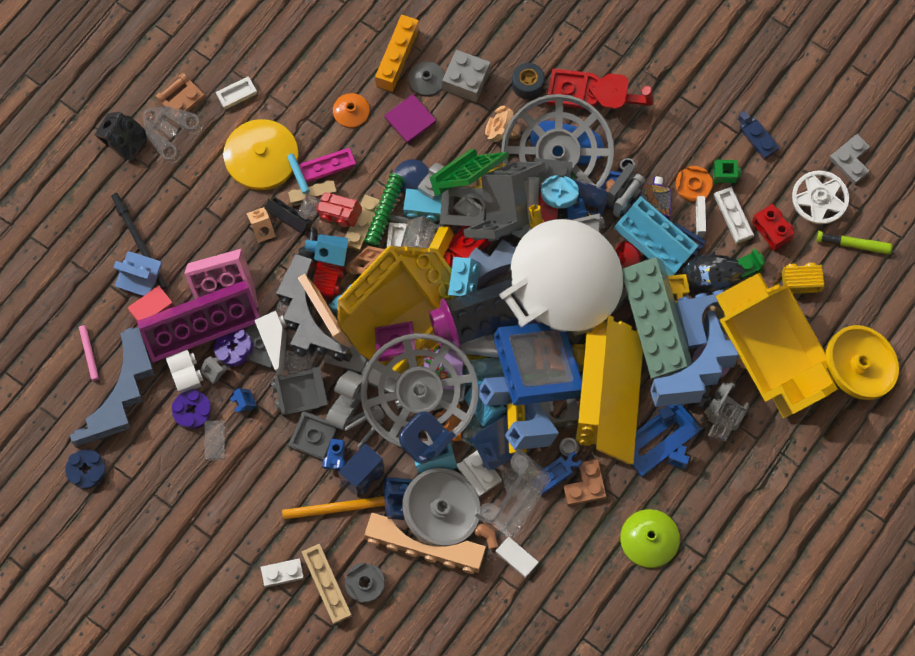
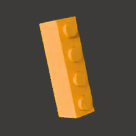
M401 14L376 73V87L391 92L394 91L418 34L419 20Z

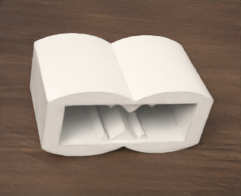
M188 350L166 357L179 394L202 387L200 381H203L200 370H195L194 364H197L193 353L189 354Z

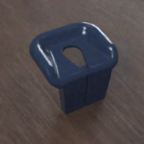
M419 412L402 429L399 435V442L413 460L418 463H425L438 456L456 435L453 431L448 432L431 413ZM421 430L426 431L433 442L431 446L419 439L418 435Z

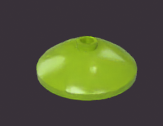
M646 509L634 513L626 520L621 530L620 542L623 552L633 563L645 568H657L667 564L675 556L680 544V535L675 522L668 515L658 510ZM648 533H654L655 537L649 538Z

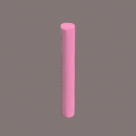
M83 325L79 327L91 380L96 381L99 380L87 327Z

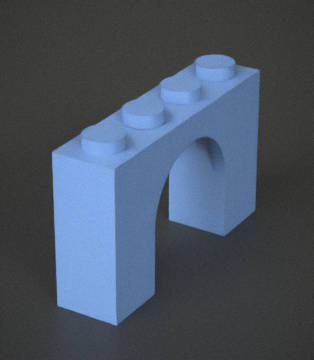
M724 290L715 291L713 295L709 296L706 293L696 295L693 299H689L688 296L677 299L678 302L675 304L688 349L701 347L707 343L702 324V314L708 306L721 308L715 296L724 292Z
M505 377L485 378L478 388V395L485 406L512 404ZM522 379L523 385H524L525 387H527V385L525 384V382H524L523 379ZM539 403L525 404L526 421L514 422L505 434L506 438L514 450L550 446L559 434Z

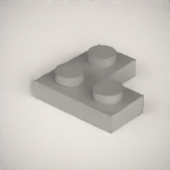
M856 134L830 155L829 159L855 185L869 173V170L858 158L867 152L870 146Z

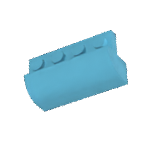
M641 196L613 227L620 235L647 256L648 259L658 257L664 261L666 272L669 276L674 275L698 247L693 240Z

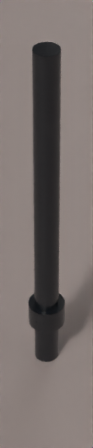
M118 193L112 194L111 197L117 207L116 211L119 216H122L142 256L152 258L129 215L128 207L126 204H123ZM159 271L156 282L164 290L167 288V285Z

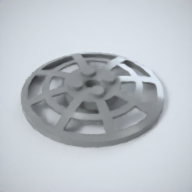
M555 94L539 97L517 111L505 130L501 152L519 154L520 162H526L525 154H536V158L573 162L572 172L578 177L576 180L601 187L608 177L613 164L614 143L605 119L593 106L582 99L570 95ZM555 101V112L544 114L535 120L527 113L529 109L538 104ZM563 101L578 104L592 114L583 121L573 114L563 112ZM522 118L529 126L521 137L520 145L508 146L512 129L516 122ZM555 118V129L545 132L538 125L547 119ZM563 118L572 120L580 126L571 133L563 129ZM596 119L601 123L605 131L608 148H597L595 136L589 128ZM533 130L540 137L536 147H525L527 138ZM584 131L590 139L591 148H580L577 138ZM555 146L563 148V154L559 157L553 154ZM580 156H591L590 163L583 173L576 164ZM597 156H608L604 173L600 180L594 184L588 176L594 168ZM508 158L503 161V164H509ZM528 177L529 179L539 182V179L537 177Z
M416 333L404 335L382 346L368 362L361 382L362 407L372 427L386 440L400 447L399 438L396 436L401 427H405L409 423L405 421L409 413L429 412L437 405L447 410L441 417L437 418L440 423L445 422L452 414L462 420L452 430L456 435L455 437H457L469 424L478 402L477 377L467 356L450 341L430 334ZM428 339L443 345L438 353L428 350H413L411 340ZM403 342L404 353L396 356L387 366L377 362V359L387 349ZM449 349H452L463 360L469 374L457 375L454 367L444 358ZM415 356H428L434 359L429 367L417 366ZM405 358L408 359L410 368L402 374L392 369L399 361ZM440 363L449 370L451 378L440 379L435 372ZM373 368L382 373L379 381V396L367 399V381L369 373ZM387 376L397 381L396 391L385 394L384 385ZM471 382L472 399L469 409L465 413L457 407L460 398V384ZM454 385V397L452 403L442 398L443 387ZM415 386H424L425 392L421 395L414 392ZM398 399L403 407L399 416L395 415L387 404L388 401ZM378 404L382 405L385 413L395 422L390 432L386 431L377 422L370 407ZM426 432L428 441H424V443L431 445L433 442Z

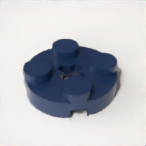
M80 450L68 457L65 472L69 481L77 488L91 489L97 486V483L104 478L106 467L103 459L97 452ZM84 465L91 467L90 470H87V474L80 471Z

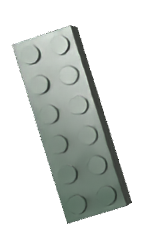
M654 257L622 269L624 283L651 379L668 377L691 366L693 363L664 261Z

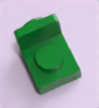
M756 248L750 254L737 259L739 261L738 264L745 269V273L740 275L741 279H745L763 269L765 260Z

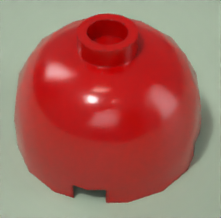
M622 241L615 249L622 269L638 264L642 260L640 251L632 243Z

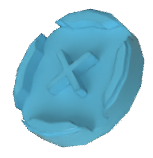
M554 175L543 182L541 197L551 207L567 208L577 201L579 195L578 185L569 177L564 176L563 178L559 177V175Z

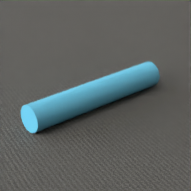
M289 154L287 158L303 194H307L310 190L295 155Z

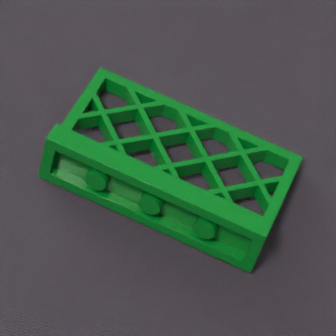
M476 149L468 150L429 177L434 194L441 195L451 187L471 185L509 157L508 152L477 155Z

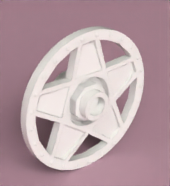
M812 171L803 175L796 182L792 192V202L798 214L805 220L816 224H828L836 221L844 214L849 203V193L844 182L836 175L826 171ZM816 176H825L832 180L822 184ZM805 180L807 191L797 194L798 187ZM840 187L844 194V203L835 196ZM799 205L811 207L812 217L803 212ZM826 210L839 212L831 218L823 219Z

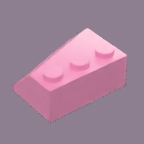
M241 249L187 264L184 274L195 299L245 280L255 306L258 308L254 280Z

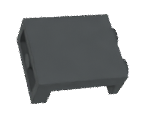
M320 367L284 376H275V381L271 382L273 393L278 394L279 400L275 401L277 412H281L282 416L328 406Z

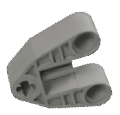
M349 370L339 378L335 392L341 395L329 410L325 420L326 423L341 430L345 429L361 402V382L363 376Z

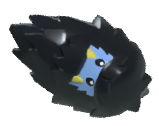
M715 251L692 258L686 267L681 269L682 274L687 276L689 287L696 292L706 294L729 287L730 284L738 282L740 280L739 276L745 273V269L738 264L739 261L737 259L716 255Z

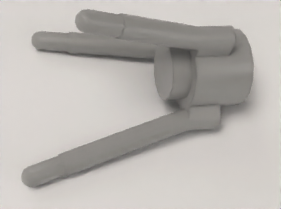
M378 405L370 407L373 416L382 425L383 422L381 420L385 418L383 411ZM365 412L353 416L349 423L355 422L345 427V430L348 431L363 421H368ZM373 427L369 430V432L358 444V448H360L373 434V432L375 431Z

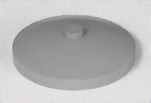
M434 468L419 474L408 485L403 497V514L408 527L420 540L433 546L446 547L459 544L473 533L480 518V501L476 490L464 476L450 469Z

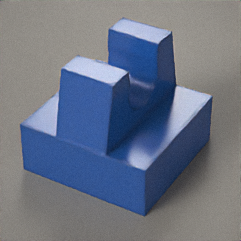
M578 198V205L565 208L568 220L587 216L582 198Z
M239 388L234 391V395L230 398L231 402H238L239 406L235 408V411L238 413L257 407L250 389Z
M679 444L677 453L670 452L667 464L685 470L690 458L684 455L687 447Z

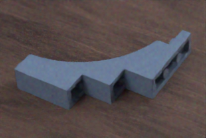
M502 239L491 256L475 247L468 258L480 262L477 290L491 278L510 270L512 256L516 250L515 246Z
M131 327L120 333L123 343V364L118 382L104 404L86 418L88 429L81 428L70 434L74 447L131 429L125 407L143 402L136 381L155 375L139 327Z

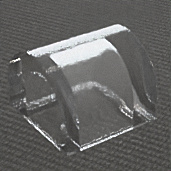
M306 195L298 210V214L303 219L316 217V208L321 200L314 196Z

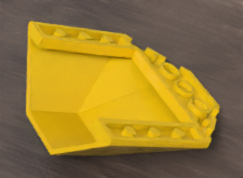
M388 246L338 299L337 325L345 333L358 353L369 361L377 352L375 327L413 321L414 334L435 335L430 322L429 311L440 308L441 299L445 301L454 299V297L448 295L452 269L437 248ZM415 339L416 350L439 348L437 341ZM415 356L417 366L424 364L425 356ZM405 358L399 361L392 369L402 374L410 368L408 359ZM391 360L379 363L387 366Z

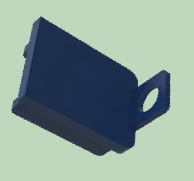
M508 414L482 429L470 439V442L474 443L483 461V468L487 470H494L517 455L509 453V441L505 436L508 431Z

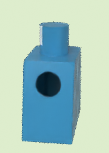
M320 234L317 241L306 239L304 251L315 252V260L344 266L349 238Z

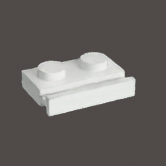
M475 451L461 463H458L457 469L472 484L478 497H481L482 494L501 483L502 479L495 470L483 468V461L478 451Z

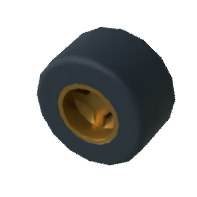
M524 63L515 68L512 74V88L517 96L523 99H533L544 90L545 75L538 65Z

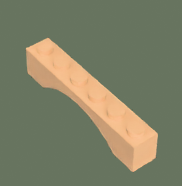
M371 513L364 534L365 540H368L369 544L375 546L382 544L387 546V549L396 552L399 549L412 557L419 555L432 563L439 561L448 568L454 569L456 566L469 574L479 573L486 551V546L469 541L446 547L419 543L406 536L396 527L391 519L375 513Z

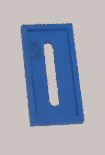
M681 404L669 406L675 414V423L679 425V429L644 456L639 455L638 451L671 425L665 427L658 414L636 431L634 463L631 465L641 477L668 458L671 451H677L679 444L684 445L702 431V428Z

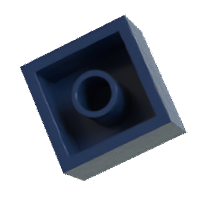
M365 443L338 472L340 482L357 497L361 494L364 495L370 489V484L374 480H379L384 474L383 458Z

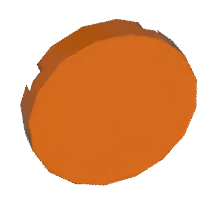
M689 166L679 172L675 181V188L682 199L688 202H696L697 196H705L706 199L710 195L713 188V179L704 168Z

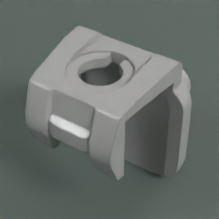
M723 382L713 395L716 399L709 403L704 413L707 415L708 421L733 431L738 429L740 422L749 409V404L746 402L742 407L727 396L735 387V384L732 382L725 384ZM720 408L731 409L733 416L729 419L725 418L722 412L719 411Z

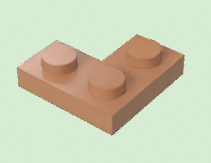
M598 459L582 462L583 464L579 467L582 482L563 486L567 506L606 499Z

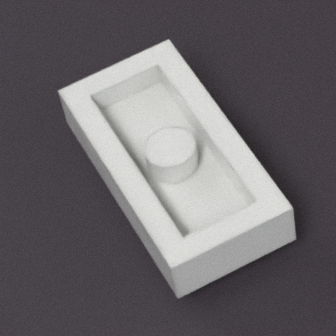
M300 558L261 567L264 587L304 579Z

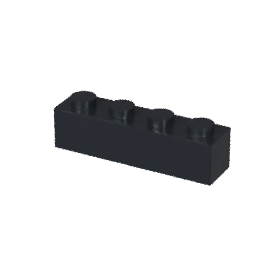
M275 196L268 199L264 208L270 214L275 215L279 220H283L287 225L292 226L301 233L307 231L312 222L311 219Z

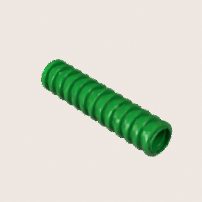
M389 174L390 179H387L386 190H383L384 195H381L382 200L379 201V206L376 208L377 211L374 213L376 216L372 218L373 222L370 223L371 227L368 228L367 238L364 239V242L372 247H380L381 236H384L383 231H386L385 226L389 223L388 220H390V215L393 213L392 210L395 208L394 204L397 203L396 199L399 198L398 194L401 192L400 188L403 187L402 183L405 182V179L398 174Z

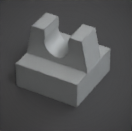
M210 356L205 359L200 372L214 384L225 373L227 367L225 365L221 367L218 364L219 359Z

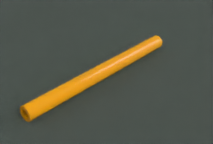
M384 496L284 509L282 510L284 520L385 506Z

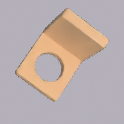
M265 207L247 213L258 243L275 237L270 218L264 209ZM262 227L269 228V233L265 236L259 234V230Z

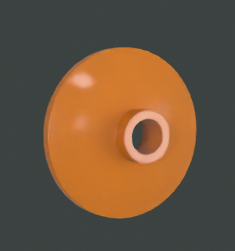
M355 93L342 95L335 101L333 106L335 120L340 125L348 128L362 125L368 119L370 113L369 104L366 99ZM349 106H354L353 109H348Z

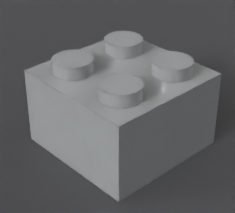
M456 50L442 80V90L477 103L490 73V62Z

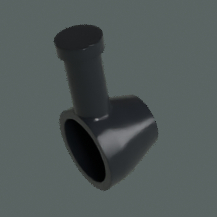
M313 228L308 229V240L316 241L317 230ZM305 246L299 248L298 255L312 259L314 263L316 262L314 259L315 252L304 251Z

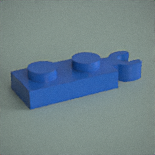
M576 452L570 453L566 461L560 457L530 478L531 483L541 496L573 475L572 468H579L583 464L581 460L578 462L572 461L577 456Z

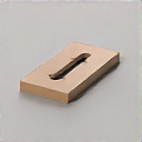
M305 274L298 277L332 336L340 344L348 348L352 347L345 333L338 327L335 316L318 288Z

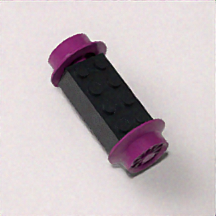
M512 279L448 301L441 299L440 308L429 311V318L435 336L450 341L461 350L462 343L495 333L498 327L518 325L519 320L506 301L502 300L499 294L512 286ZM512 294L511 296L513 297L521 311L524 313L525 316H528V314L526 313L522 305L519 303L515 295Z

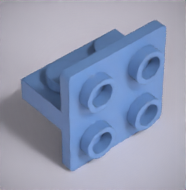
M128 251L123 263L116 261L113 268L120 272L115 286L145 296L153 290L162 262Z

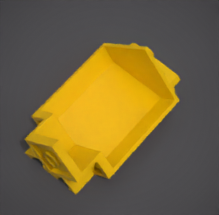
M758 273L715 296L725 315L724 318L720 319V322L764 401L773 399L783 419L838 389L827 371L826 353L787 284L783 286L777 284L768 288L761 274Z
M608 315L607 322L603 321L593 327L592 332H587L585 335V358L576 442L584 446L596 444V450L627 464H633L643 348L638 331H632V326L622 321L618 323L613 321L614 317Z

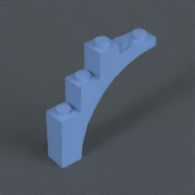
M707 311L703 322L707 343L701 356L683 371L653 380L650 392L655 407L701 402L702 396L706 391L705 386L718 384L719 378L722 376V368L734 367L739 354L732 341L726 340L725 333H722L720 319L716 317L715 311Z

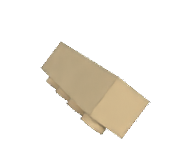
M334 181L314 184L308 187L310 192L307 194H303L301 189H294L288 192L292 207L321 200L325 192L337 195Z

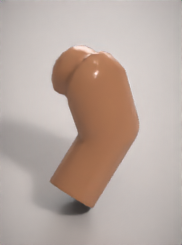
M479 524L474 530L475 535L483 536L487 539L489 550L497 549L498 543L495 531L485 524Z

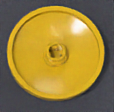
M265 119L252 120L242 124L231 133L224 147V162L229 175L241 186L252 190H269L286 182L294 173L287 156L294 154L298 162V147L292 133L280 123Z
M853 325L841 329L829 341L826 349L828 371L834 382L844 392L858 399L873 400L882 397L894 387L899 374L898 359L891 344L880 333L869 327Z

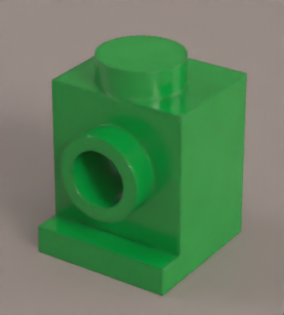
M737 160L714 161L713 184L736 183L737 179L741 178V167H738Z

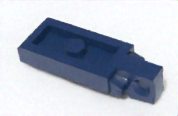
M746 111L739 114L738 120L742 124L740 128L743 135L764 160L779 150L780 147L755 117L751 118Z

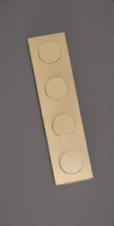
M320 544L301 551L333 625L352 617Z

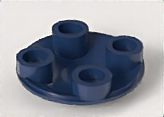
M413 159L400 163L394 171V174H398L405 179L400 190L406 193V189L418 190L420 183L429 174L428 167L423 162Z

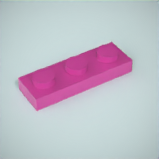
M350 147L298 164L306 183L356 167Z

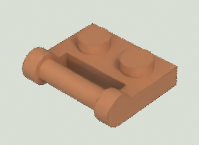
M184 73L179 75V79L166 90L155 95L157 101L177 121L205 98V95ZM184 84L186 88L168 102L166 98Z
M367 246L347 265L346 271L352 275L362 274L385 249Z

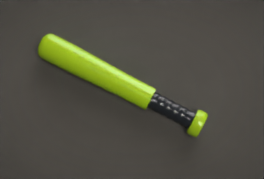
M822 231L817 233L816 242L819 243L821 241L837 243L841 246L887 255L891 254L893 249L891 243L847 236L826 235Z

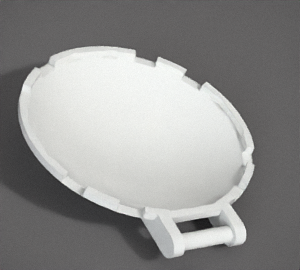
M559 219L547 221L531 229L518 243L512 256L510 268L512 270V286L499 294V296L509 305L519 320L518 324L521 328L535 319L558 331H585L602 323L616 308L623 289L621 263L608 240L592 227L573 220ZM512 294L515 295V297L522 305L528 316H525L524 313L521 311V309L511 296Z

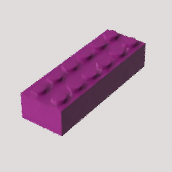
M244 280L138 320L137 324L153 363L256 324L255 320L260 318L250 289Z

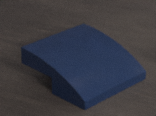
M389 477L384 479V500L388 519L405 520L403 497L413 479Z

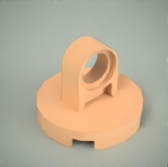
M506 106L497 108L495 110L497 114L494 119L490 117L487 123L485 135L489 136L488 139L493 142H498L503 138L505 130L514 116L513 111ZM515 124L512 129L511 139H518L520 137L522 128L519 125Z

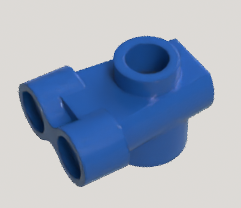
M331 439L327 457L323 459L322 468L340 471L347 463L344 461V440ZM334 448H340L337 452L333 451Z

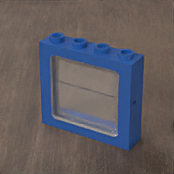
M544 323L527 324L522 328L520 325L498 327L493 339L513 406L575 399L580 396L582 379L579 374V365L575 362L573 355V346L570 345L568 339V331L554 330Z

